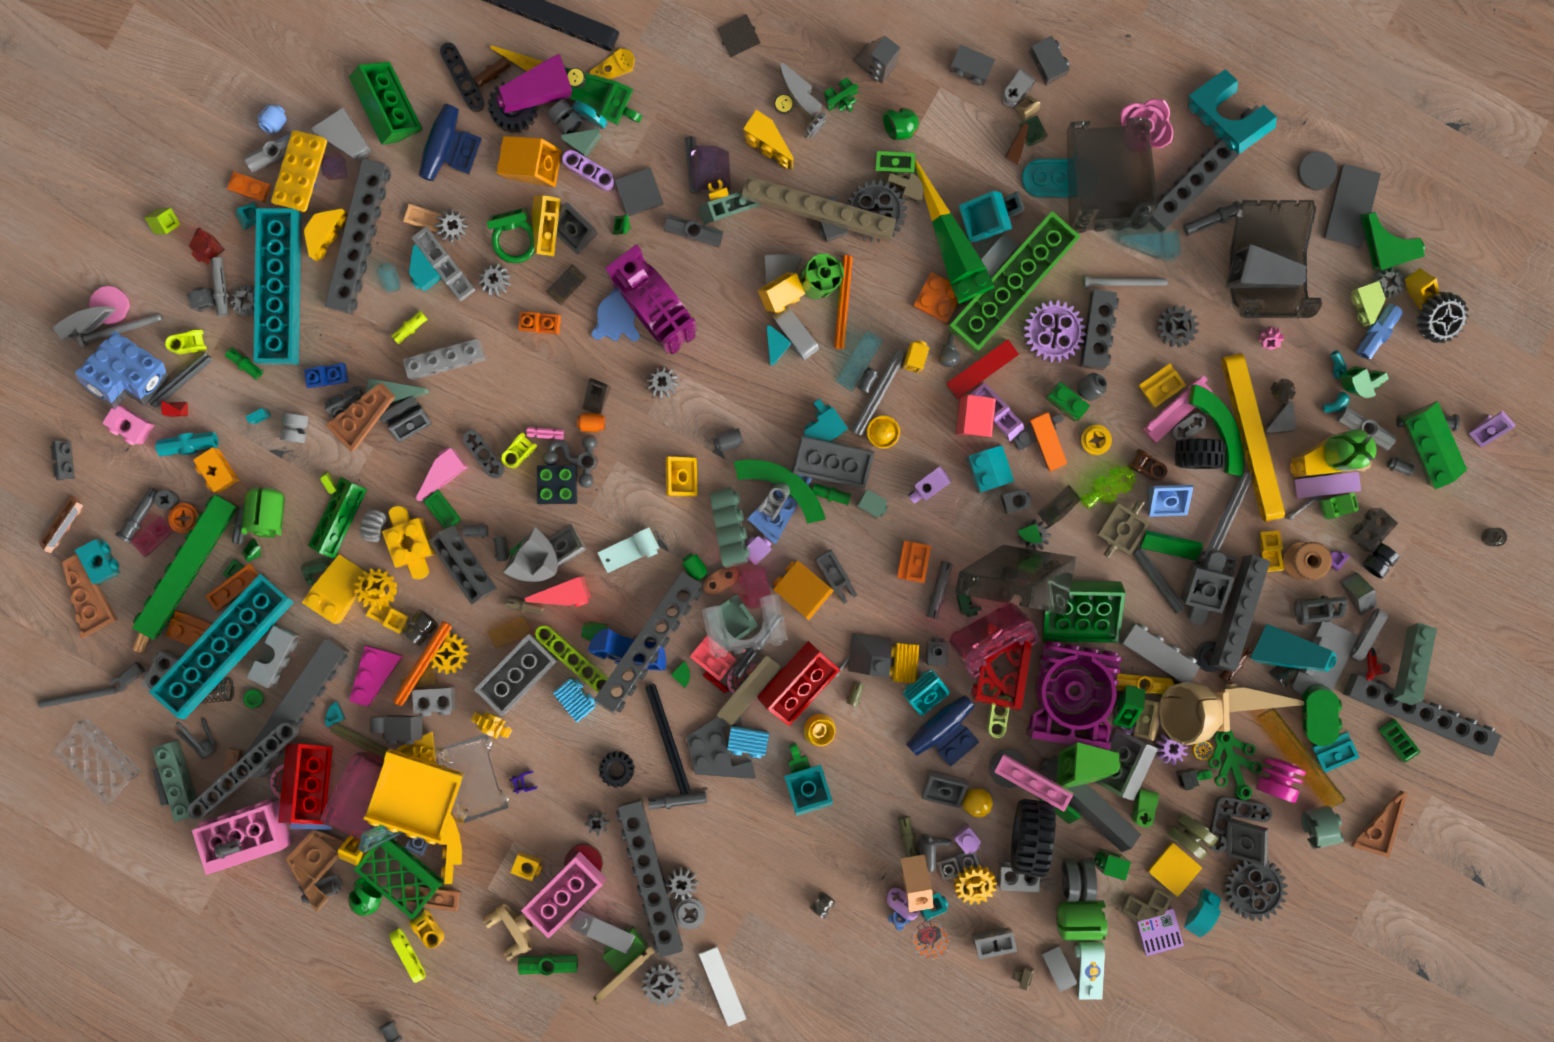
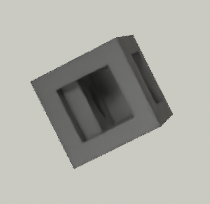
M198 287L193 289L191 293H188L187 296L191 309L202 312L215 308L216 304L212 296L214 294L213 289Z

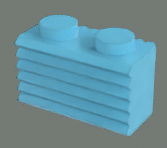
M571 677L556 689L553 695H555L573 719L578 722L597 706L594 704L595 698L590 693L586 694L582 689L584 687L582 682L578 678L574 679Z
M732 725L727 750H731V754L742 755V752L750 753V757L761 758V755H766L769 731Z

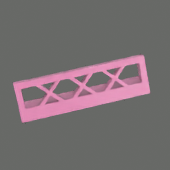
M1205 376L1196 379L1191 384L1199 385L1209 390L1210 392H1213L1205 384V382L1208 380ZM1191 385L1142 429L1154 443H1157L1195 408V406L1188 404Z
M1005 754L995 770V773L1062 811H1065L1074 795L1068 789Z

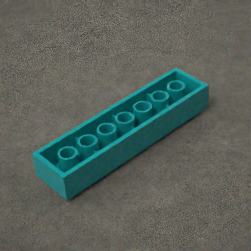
M256 208L253 362L260 365H299L302 214L295 209Z
M259 574L153 686L149 693L174 716L185 720L289 609L294 601L268 578Z

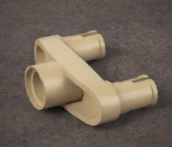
M504 903L498 906L496 911L483 917V923L488 922L485 925L487 928H491V926L502 920L517 942L503 950L504 956L508 955L506 957L508 961H511L521 953L525 954L532 950V942L528 930L533 928V923L523 913L518 916L509 905Z

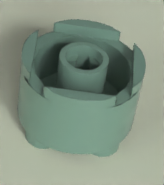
M1330 805L1304 810L1305 813H1302V825L1304 832H1308L1310 838L1307 840L1312 848L1317 849L1343 843V835L1339 828V825L1342 824L1340 815L1338 813L1334 814Z

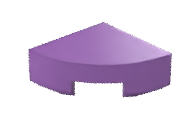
M1330 552L1332 556L1331 567L1339 571L1350 555L1344 552Z

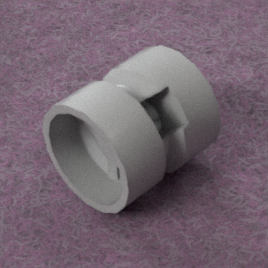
M283 413L282 424L285 427L281 429L280 440L305 444L307 433L304 429L308 427L309 417Z

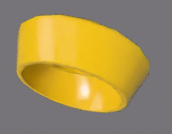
M880 415L869 422L867 437L875 447L889 448L898 441L900 428L893 418L887 415Z
M816 714L806 721L803 728L804 737L811 745L817 747L825 746L834 739L836 725L828 715Z

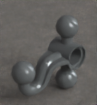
M587 435L583 438L582 445L585 448V452L580 454L579 457L572 456L570 448L565 441L554 440L551 442L547 451L543 454L544 463L546 465H554L558 459L555 449L560 447L565 459L569 463L579 464L583 469V474L579 477L580 486L583 488L591 487L594 481L591 470L595 469L598 465L597 457L592 454L593 449L597 446L596 437ZM590 456L592 464L586 467L584 459Z

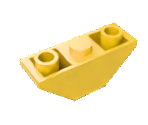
M343 209L316 213L305 227L304 234L308 255L318 262L319 259L326 255L327 247L336 240L340 228L346 225L348 213Z

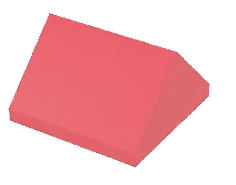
M974 395L961 396L956 435L992 437L996 399Z

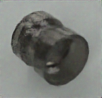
M820 891L817 895L818 900L811 904L810 909L825 919L829 908H833L836 901Z

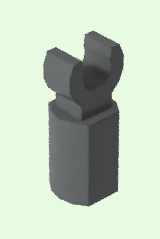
M135 662L120 675V678L111 680L110 685L119 682L120 688L116 692H122L126 689L127 684L133 682L145 671V668L139 662Z

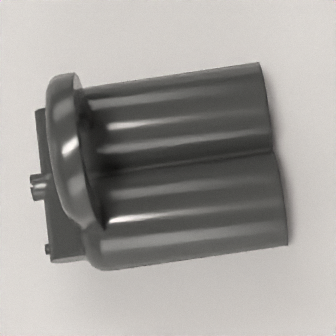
M922 834V839L918 841V856L925 855L928 872L936 871V846L951 845L952 840L945 838L932 839L929 834Z

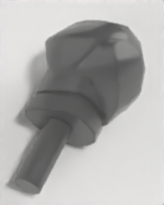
M949 334L948 344H944L941 350L939 363L945 367H953L960 361V354L956 350V346L952 345L954 334Z

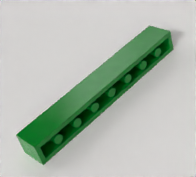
M220 495L211 496L205 504L206 510L198 515L195 520L196 526L186 534V542L183 547L179 546L174 554L176 558L173 563L170 562L164 570L165 576L155 584L153 588L155 592L152 597L148 596L143 604L145 608L142 613L139 612L133 620L135 624L132 629L152 640L158 639L238 510L236 504Z

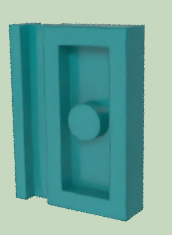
M1345 731L1339 734L1338 739L1330 745L1319 746L1315 744L1311 746L1323 773L1360 758L1353 741L1350 739L1349 732Z

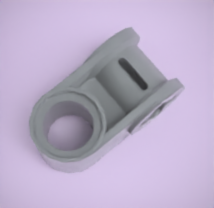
M1020 69L1004 91L1002 96L1003 104L1006 107H1015L1031 89L1036 79Z
M777 483L757 511L765 513L774 521L790 494L789 487L785 483ZM776 490L781 491L784 496L779 497L776 494Z

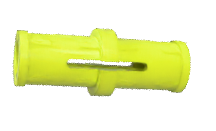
M419 310L410 320H405L403 322L404 325L391 334V337L400 344L411 333H416L415 330L428 320L427 317Z

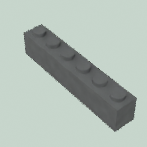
M1255 555L1243 556L1209 665L1226 671H1237L1268 571L1269 560Z

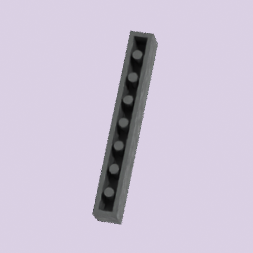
M331 637L323 641L245 755L282 723L293 721L300 728L304 722L303 717L305 714L310 713L315 707L314 701L316 698H320L326 691L325 685L336 677L338 673L336 670L339 665L342 666L347 661L349 649ZM286 726L285 733L289 736L291 735V729ZM271 739L270 745L272 748H276L277 746L276 741L274 739ZM282 751L277 753L252 777L254 779L262 776L265 777L271 770L270 764L273 760L276 761L280 757ZM257 752L255 755L256 759L261 761L262 756ZM242 765L241 769L247 773V768Z

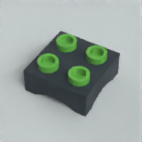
M537 465V504H577V466Z

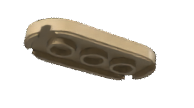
M649 946L592 997L596 1005L655 953L652 947Z

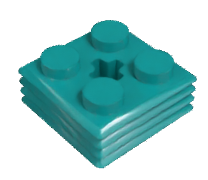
M933 670L924 671L916 682L908 684L902 695L917 713L923 716L949 695L950 691Z

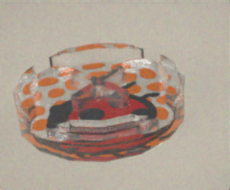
M926 921L919 924L911 936L912 947L915 953L928 961L942 958L950 946V936L946 928L935 921Z

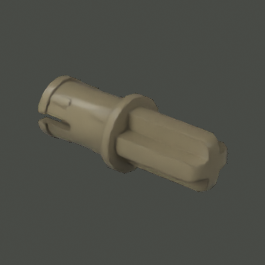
M508 596L506 599L514 603L506 602V608L542 615L544 612V604L526 602L525 599Z

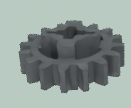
M1175 305L1173 309L1169 307L1166 309V313L1162 312L1160 314L1162 319L1156 321L1160 324L1156 330L1161 331L1158 337L1165 338L1163 340L1164 344L1169 341L1170 347H1173L1176 343L1177 347L1180 348L1182 342L1186 346L1189 344V340L1195 339L1192 334L1199 332L1195 329L1199 323L1194 322L1197 316L1190 315L1191 309L1186 312L1185 306H1182L1179 310L1178 306ZM1179 314L1181 315V317L1176 318L1175 316L1171 315ZM1176 323L1179 324L1178 330L1175 329ZM1179 335L1180 337L1184 338L1176 339L1174 338V336Z

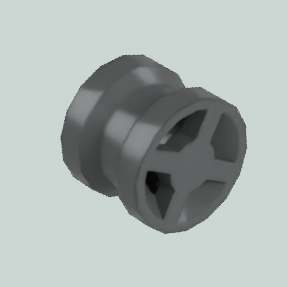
M162 490L156 494L155 504L161 509L171 510L175 505L179 504V496L174 491Z

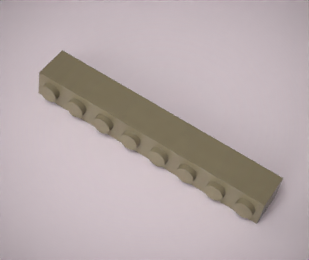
M748 175L742 191V197L745 200L887 242L891 241L896 224V219Z

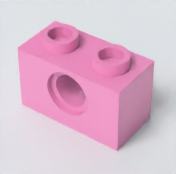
M119 405L115 410L111 408L103 421V424L108 426L107 430L115 435L121 434L124 436L123 440L132 445L135 443L143 445L155 426L122 405ZM129 421L130 428L126 430L125 424Z

